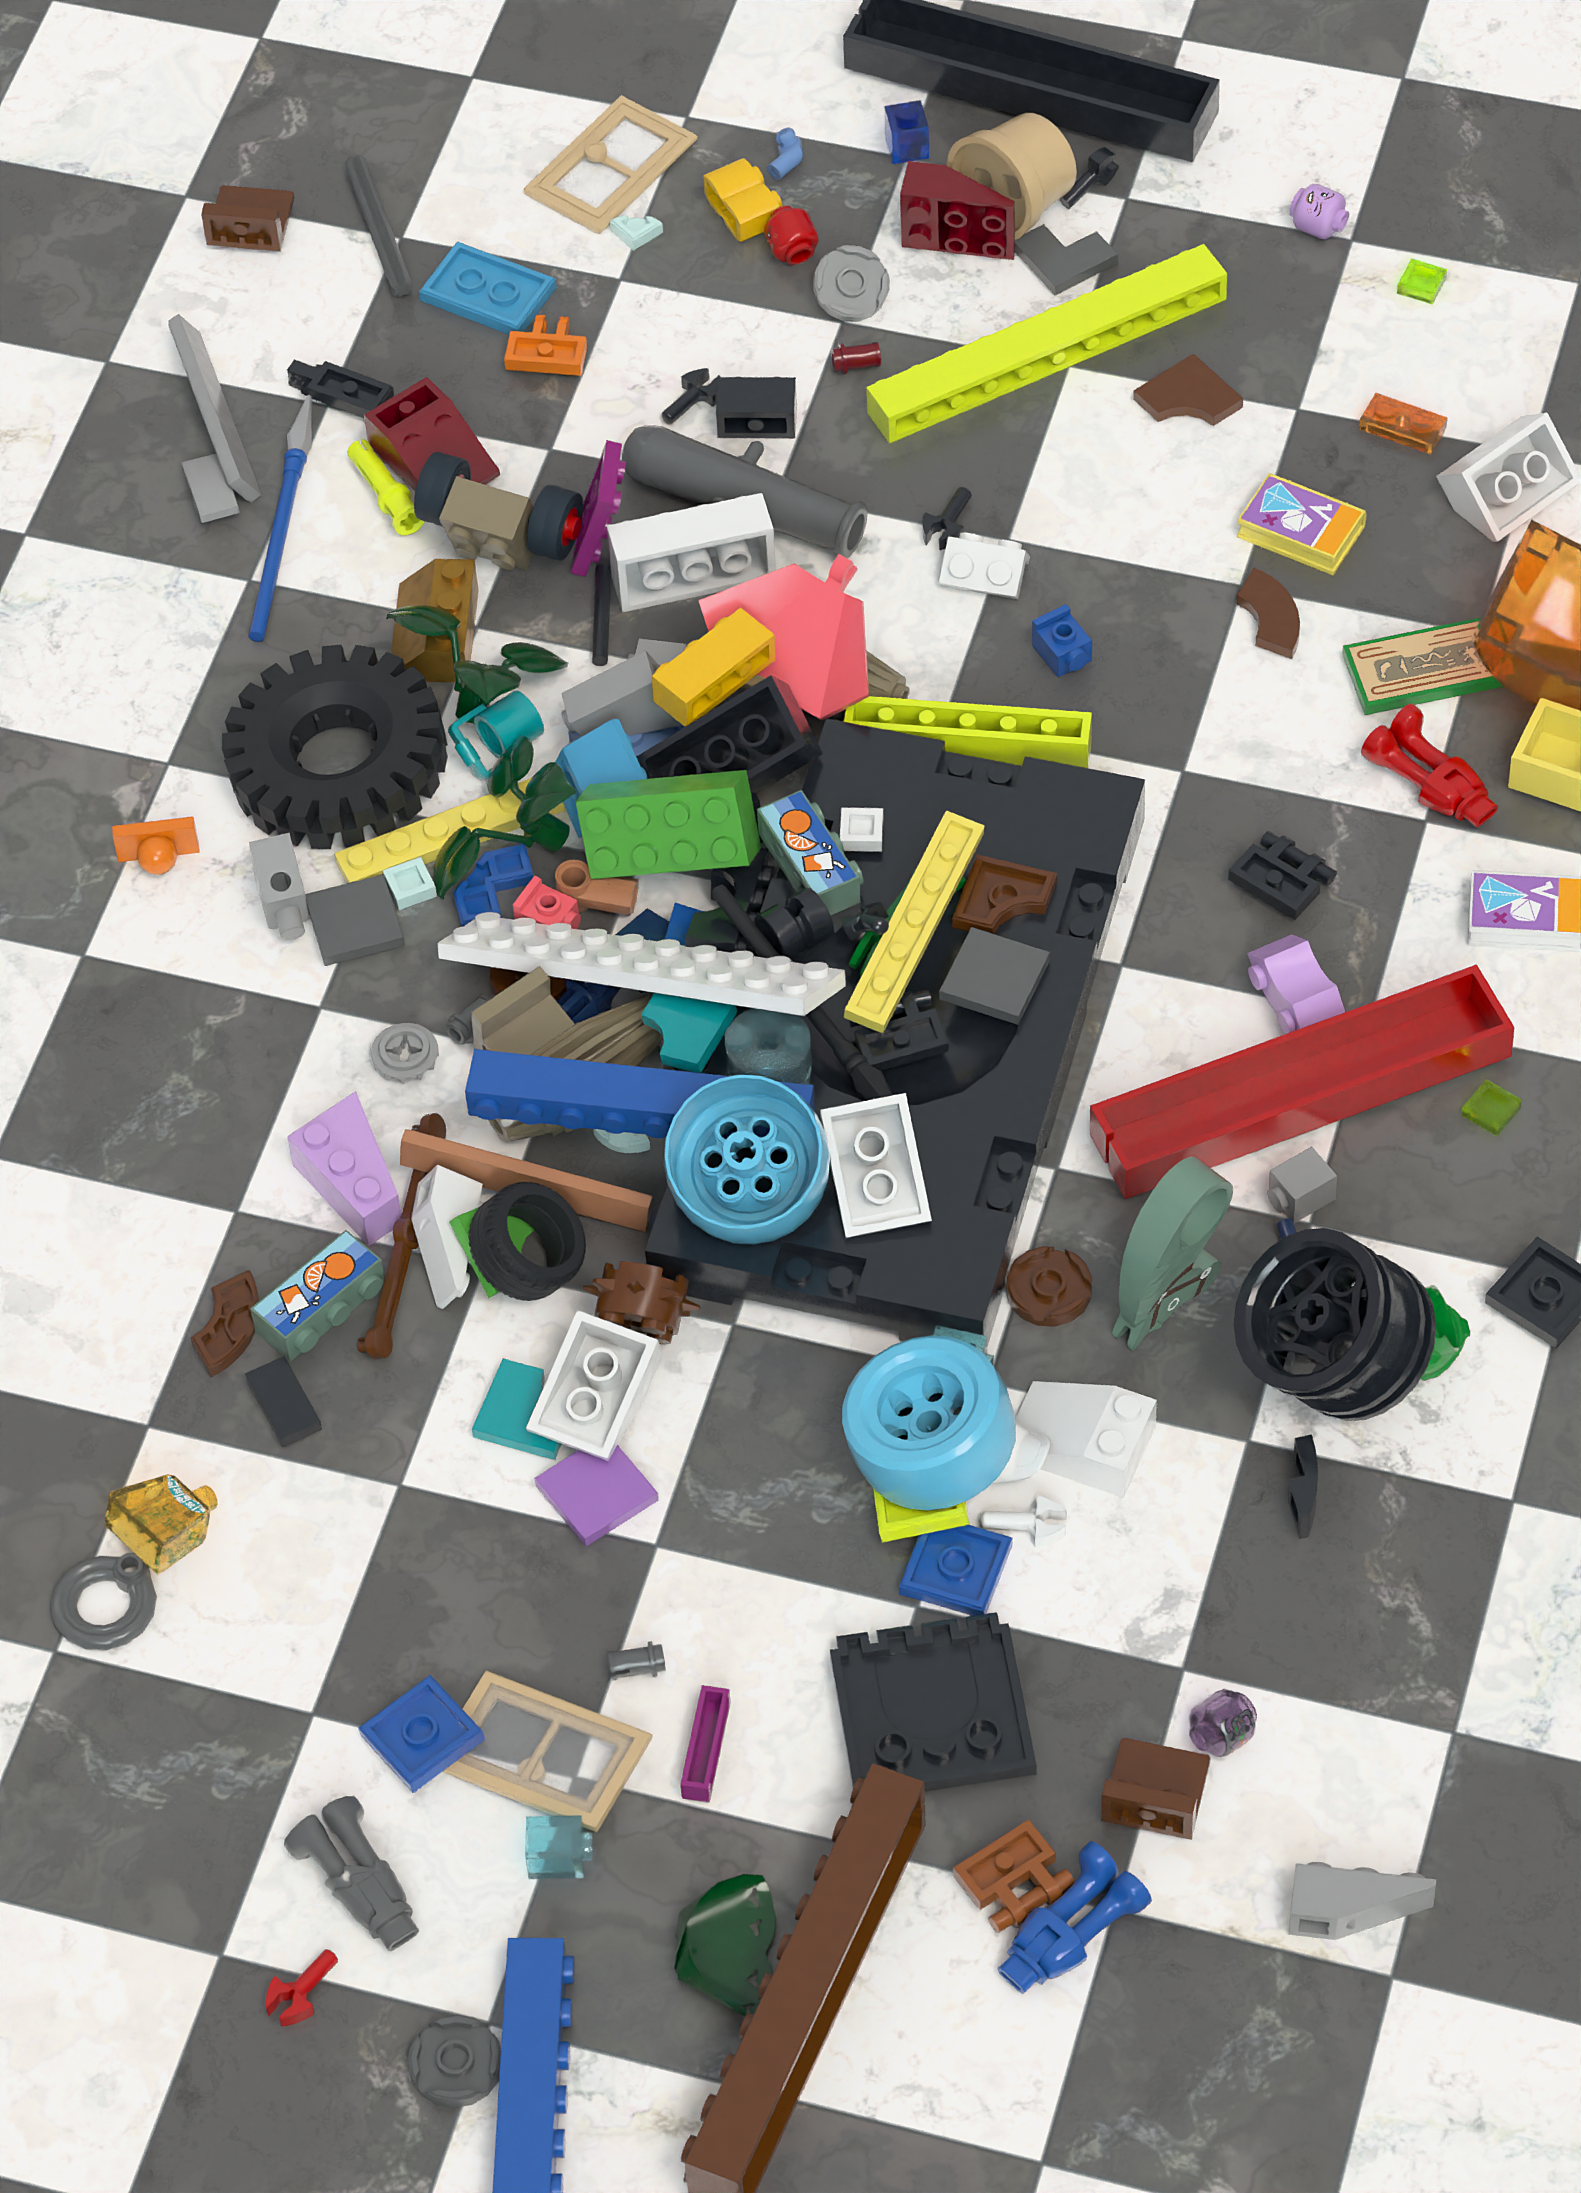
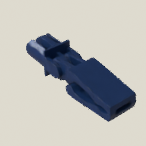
M647 908L615 935L638 934L643 936L644 940L658 942L664 940L669 921ZM567 979L566 991L556 1002L576 1024L610 1010L613 998L622 987Z

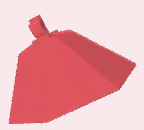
M837 555L829 570V577L826 582L816 578L794 563L698 600L708 631H711L720 619L729 617L739 608H742L775 634V661L757 675L765 678L772 675L787 683L800 708L805 712L823 720L869 697L864 602L843 593L858 568L853 565L854 563L844 556Z

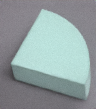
M622 215L610 220V230L634 251L662 234L663 223L650 216H646V219L628 218V215Z
M593 1129L595 1137L604 1146L614 1151L639 1153L650 1150V1141L646 1134L627 1132L612 1134L605 1130Z

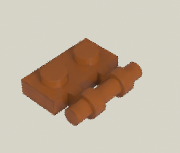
M1029 1819L953 1867V1876L980 1910L995 1900L1002 1909L988 1918L991 1926L997 1933L1011 1925L1018 1927L1034 1908H1039L1045 1903L1048 1905L1053 1904L1062 1896L1063 1891L1075 1883L1074 1878L1065 1868L1054 1876H1051L1045 1869L1056 1862V1853ZM1030 1879L1036 1887L1017 1898L1011 1890Z

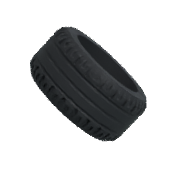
M518 1182L504 1187L479 1207L470 1223L468 1239L475 1265L492 1287L504 1295H508L510 1298L532 1301L551 1295L574 1278L585 1259L586 1237L584 1236L585 1232L577 1213L561 1195L539 1183ZM508 1216L525 1221L538 1233L546 1249L547 1267L532 1263L517 1250L509 1235Z

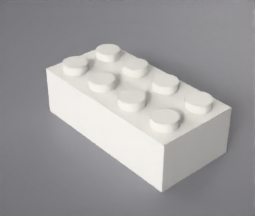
M762 493L740 496L735 499L712 504H702L693 508L665 512L655 516L623 521L607 526L611 575L622 613L721 592L776 570L773 525Z

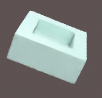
M421 857L382 870L389 892L398 910L437 897L436 887Z

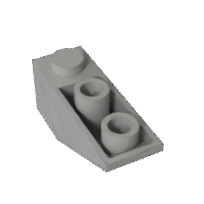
M1323 1862L1296 1863L1289 1935L1337 1940L1432 1908L1436 1879H1428L1421 1874L1411 1872L1401 1875L1379 1873L1375 1869L1368 1867L1350 1870L1332 1868L1329 1864Z

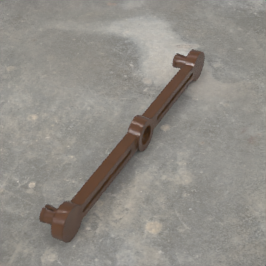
M438 1113L424 1115L421 1118L420 1125H413V1129H411L442 1139L446 1138V1125L444 1119ZM413 1169L401 1219L397 1220L393 1226V1239L395 1243L374 1325L367 1330L365 1337H360L357 1340L358 1351L360 1353L368 1352L374 1359L387 1358L392 1352L391 1331L411 1252L419 1247L411 1217L418 1183L428 1173Z

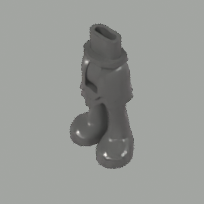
M345 1796L328 1803L323 1807L321 1816L327 1828L339 1837L358 1866L345 1863L316 1815L307 1816L290 1831L284 1840V1846L290 1855L299 1860L312 1857L328 1876L325 1885L332 1891V1895L342 1902L359 1924L369 1930V1934L373 1939L380 1938L388 1951L397 1949L419 1933L418 1927L411 1919L413 1909L407 1904L406 1894L395 1873L391 1870L388 1862L381 1860L377 1856L361 1829L360 1823L364 1816V1809L355 1796Z

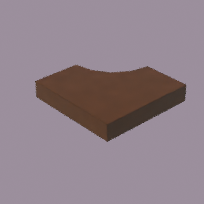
M1194 353L1135 389L1133 400L1158 422L1175 416H1191L1202 419L1214 426L1243 408V398Z
M977 854L954 912L952 927L970 931L971 927L995 934L1000 925L1012 917L1027 913L1045 914L1057 884V873Z

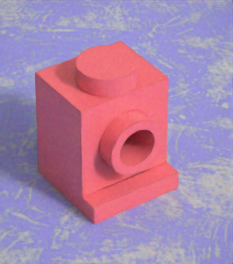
M534 876L513 903L514 919L532 918L539 924L566 923L571 925V929H578L581 915L578 911L577 900L542 884V879Z

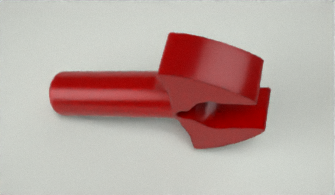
M329 1949L323 1950L294 1982L283 1983L274 1976L266 1995L265 2007L267 2015L270 2016L282 2001L293 1999L292 2005L279 2016L281 2026L293 2025L311 2017L315 2012L313 2004L307 2001V1995L338 1963L336 1954Z

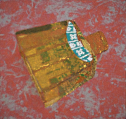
M166 1474L110 1492L104 1525L158 1575L204 1542L208 1530L210 1511L217 1508L218 1501L215 1492L208 1485H203L191 1491L175 1475Z

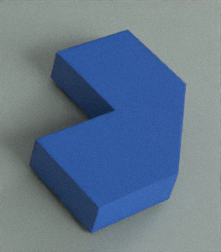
M520 844L484 852L477 861L475 870L466 881H462L453 892L454 902L461 927L473 921L481 913L494 912L498 913L500 918H502L496 892L529 884L534 875L525 845Z

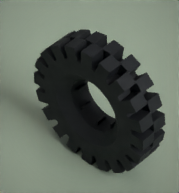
M342 644L322 646V664L314 665L309 651L305 650L289 656L293 673L288 675L276 662L260 673L264 688L250 682L238 695L242 708L231 706L225 720L228 733H222L224 763L233 791L247 817L252 815L255 826L268 835L276 829L278 835L289 833L292 845L299 846L307 833L311 849H331L334 834L341 832L345 848L365 842L362 828L364 826L370 825L377 836L394 831L397 828L393 813L396 812L409 822L423 809L419 795L431 799L440 785L437 772L445 773L448 758L445 746H448L438 702L431 687L427 688L425 677L414 666L406 670L403 659L389 652H386L378 661L374 647L355 645L350 659L346 660ZM336 727L359 728L370 733L372 740H377L374 749H371V754L367 759L353 769L331 775L313 773L303 769L301 762L296 761L299 752H302V747L315 735Z

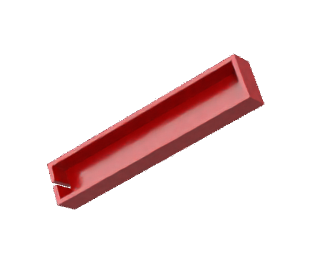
M1476 964L1090 1105V1136L1105 1164L1109 1163V1171L1124 1199H1128L1154 1189L1163 1176L1185 1158L1197 1157L1212 1168L1507 1059L1512 1056L1515 1027Z

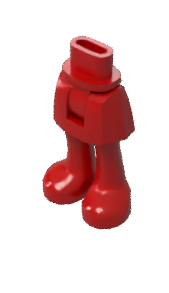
M1414 704L1404 706L1397 713L1390 729L1385 725H1380L1368 735L1362 745L1361 755L1369 762L1388 768L1421 790L1418 802L1447 816L1455 814V818L1460 821L1466 818L1475 827L1481 826L1497 812L1498 805L1488 798L1489 792L1475 770L1463 758L1459 756L1451 758L1441 752L1422 735L1424 715ZM1402 750L1418 759L1433 771L1431 773L1426 771L1410 759Z

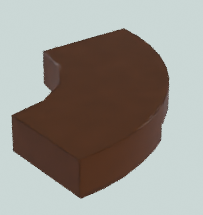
M1253 568L1237 594L1236 604L1249 611L1257 621L1256 646L1292 659L1297 650L1300 636V617L1297 606L1290 593L1281 583L1265 572Z
M250 1270L211 1287L215 1302L213 1315L206 1326L191 1337L192 1346L210 1377L217 1375L234 1363L246 1350L255 1334L250 1309L259 1302V1296Z

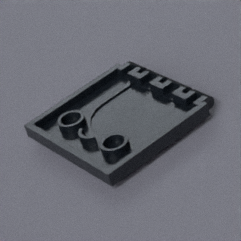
M997 1612L967 1616V1629L959 1630L957 1618L921 1623L922 1636L918 1637L914 1636L912 1625L876 1630L878 1643L870 1644L868 1632L836 1636L838 1649L830 1650V1660L853 1787L859 1777L866 1778L872 1763L924 1781L925 1791L1037 1774V1765L1009 1623L999 1624Z

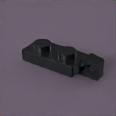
M294 359L287 369L288 384L300 390V393L303 395H310L311 399L364 418V414L394 397V390L391 385L324 361L322 365L316 364L314 367Z

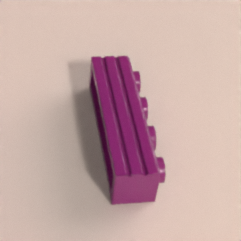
M701 1686L680 1784L683 1799L710 1803L731 1705L730 1689Z

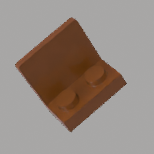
M221 186L216 204L204 203L201 216L206 245L281 251L294 202L293 191Z
M1122 1738L1111 1780H1105L1102 1792L1101 1821L1192 1840L1210 1767V1756Z

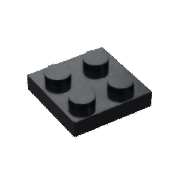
M1536 1237L1486 1293L1485 1303L1557 1349L1581 1322V1264L1541 1238Z

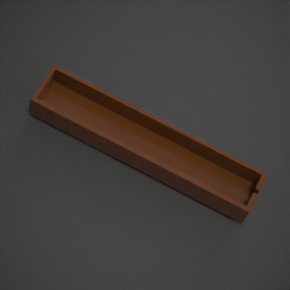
M872 1763L866 1778L859 1777L850 1798V1803L853 1806L848 1816L841 1815L836 1823L832 1835V1842H835L830 1855L823 1854L816 1866L814 1881L817 1882L811 1895L804 1893L798 1904L795 1914V1920H798V1923L793 1933H785L777 1951V1960L780 1961L774 1974L767 1972L761 1982L758 1992V1999L761 2001L755 2014L749 2012L743 2020L739 2032V2040H742L736 2054L729 2053L723 2063L720 2072V2080L723 2082L717 2095L710 2094L704 2103L700 2120L703 2122L697 2136L690 2135L685 2143L681 2162L685 2163L683 2181L687 2183L688 2193L757 2192L926 1826L925 1805H923L925 1802L924 1781Z

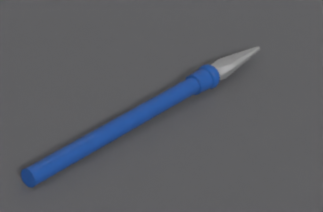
M307 395L287 434L288 450L284 455V477L249 631V638L255 642H261L265 637L297 486L301 479L304 465L307 462V453L312 448L310 395Z

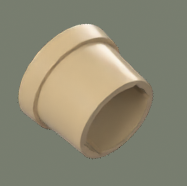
M1023 113L991 130H980L958 140L951 147L947 158L948 167L1015 201V240L1029 231L1039 221L1044 211L1067 194L1074 186L1076 180L1075 158L1066 138L1052 122L1034 113Z

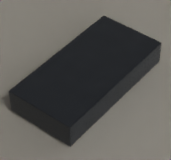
M285 1356L245 1373L246 1381L282 1447L322 1430L321 1422Z

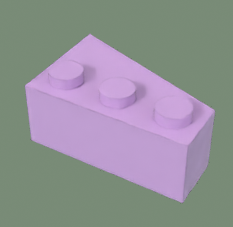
M355 1091L287 1136L293 1166L358 1236L370 1246L391 1232L395 1222L401 1219L402 1215L398 1193Z

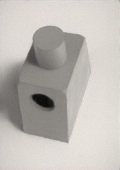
M285 833L249 842L254 877L268 928H279L281 938L284 940H293L301 937L305 933L303 922L309 919L306 895L290 834Z

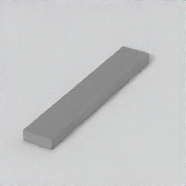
M177 314L168 320V326L227 483L245 500L253 502L262 494L202 336L194 326L180 314Z

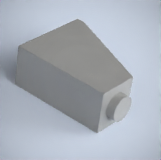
M647 651L561 693L565 710L561 713L563 721L571 733L577 732L581 737L611 719H619L628 736L682 726V724L653 701L652 675L658 669L659 664Z

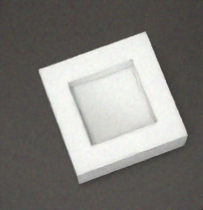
M841 808L840 840L844 851H882L883 808Z

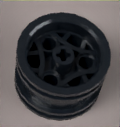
M1327 1228L1305 1229L1284 1237L1266 1250L1254 1263L1242 1283L1235 1305L1233 1324L1239 1353L1243 1362L1255 1377L1286 1395L1296 1397L1325 1416L1343 1421L1367 1420L1384 1414L1402 1402L1417 1386L1426 1371L1434 1349L1436 1320L1432 1301L1426 1288L1413 1273L1386 1257L1376 1254L1372 1249L1345 1233Z

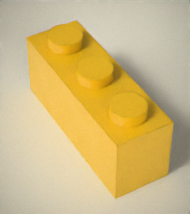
M739 608L729 617L720 619L714 628L699 640L690 642L685 650L672 661L663 663L652 675L653 701L686 727L707 714L775 661V634L742 608Z

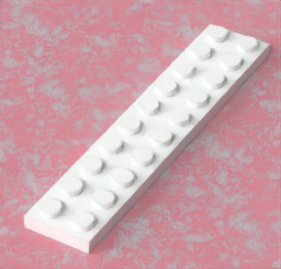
M494 912L478 914L473 921L463 927L456 928L451 935L438 942L439 959L528 973L540 966L548 976L802 1016L808 1014L845 987V970L828 968V965L823 962L801 964L791 962L790 958L784 956L762 958L753 956V953L750 951H735L732 953L717 951L716 947L711 945L685 947L680 945V942L677 940L668 939L657 942L644 940L643 936L638 934L617 936L607 934L606 930L598 928L588 930L571 929V925L566 923L545 925L536 923L532 918L512 920L500 918V915Z

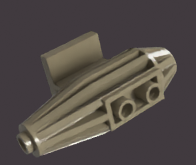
M539 966L471 1012L474 1048L478 1050L639 1067L661 1044L660 1040L663 1038L657 1030L644 1025L641 1016L655 992L574 1024L551 996L550 978ZM507 1119L488 1120L495 1132L506 1142L549 1133L552 1137H555L563 1130L565 1132L574 1130L565 1128L562 1125L544 1123L529 1125Z

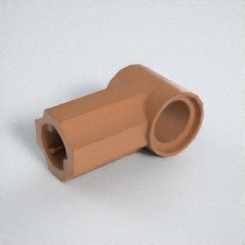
M580 860L565 861L555 871L556 890L576 899L579 913L586 911L588 908L629 916L634 912L639 889L638 879L622 876L591 879L588 865Z

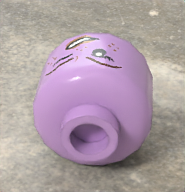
M1311 184L1306 189H1299L1293 198L1289 213L1293 217V223L1298 230L1319 239H1328L1335 231L1342 232L1349 218V211L1345 210L1346 201L1344 196L1320 184Z

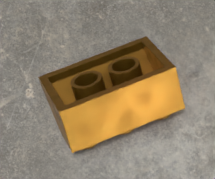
M434 559L399 583L396 609L411 605L433 606L451 613L460 620V627L454 630L458 634L461 661H471L479 591L475 559ZM397 622L394 623L391 654L403 659L406 670L414 666L425 677L426 682L456 681L449 637L445 634L441 636L421 635L404 628Z

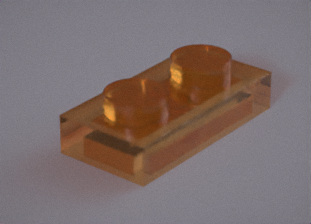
M1375 393L1360 418L1359 430L1432 454L1447 428L1448 417Z

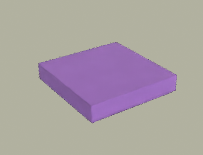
M618 1445L609 1461L578 1450L535 1477L536 1487L586 1547L659 1501L658 1492Z

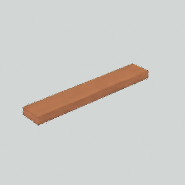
M405 1129L400 1146L401 1166L429 1173L437 1165H440L482 1183V1188L496 1192L518 1182L539 1183L561 1195L577 1214L643 1232L647 1230L651 1214V1195Z

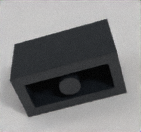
M718 377L716 401L718 438L795 439L797 415L796 377Z

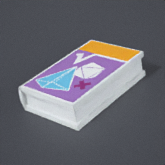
M1472 870L1468 946L1581 952V876Z

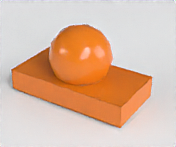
M192 816L112 826L118 862L138 860L142 869L149 874L161 875L169 872L175 866L177 855L200 853L195 820Z

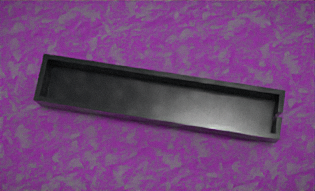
M863 0L858 8L859 14H855L843 35L845 69L1015 115L1023 113L1038 114L1059 127L1192 163L1219 112L1220 79L924 0Z

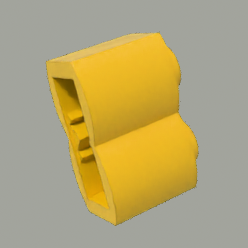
M744 158L703 175L706 198L715 212L723 218L726 226L739 242L763 233L765 224L771 218L772 212L783 206L775 190L770 191L765 185L759 168L757 166L752 167Z

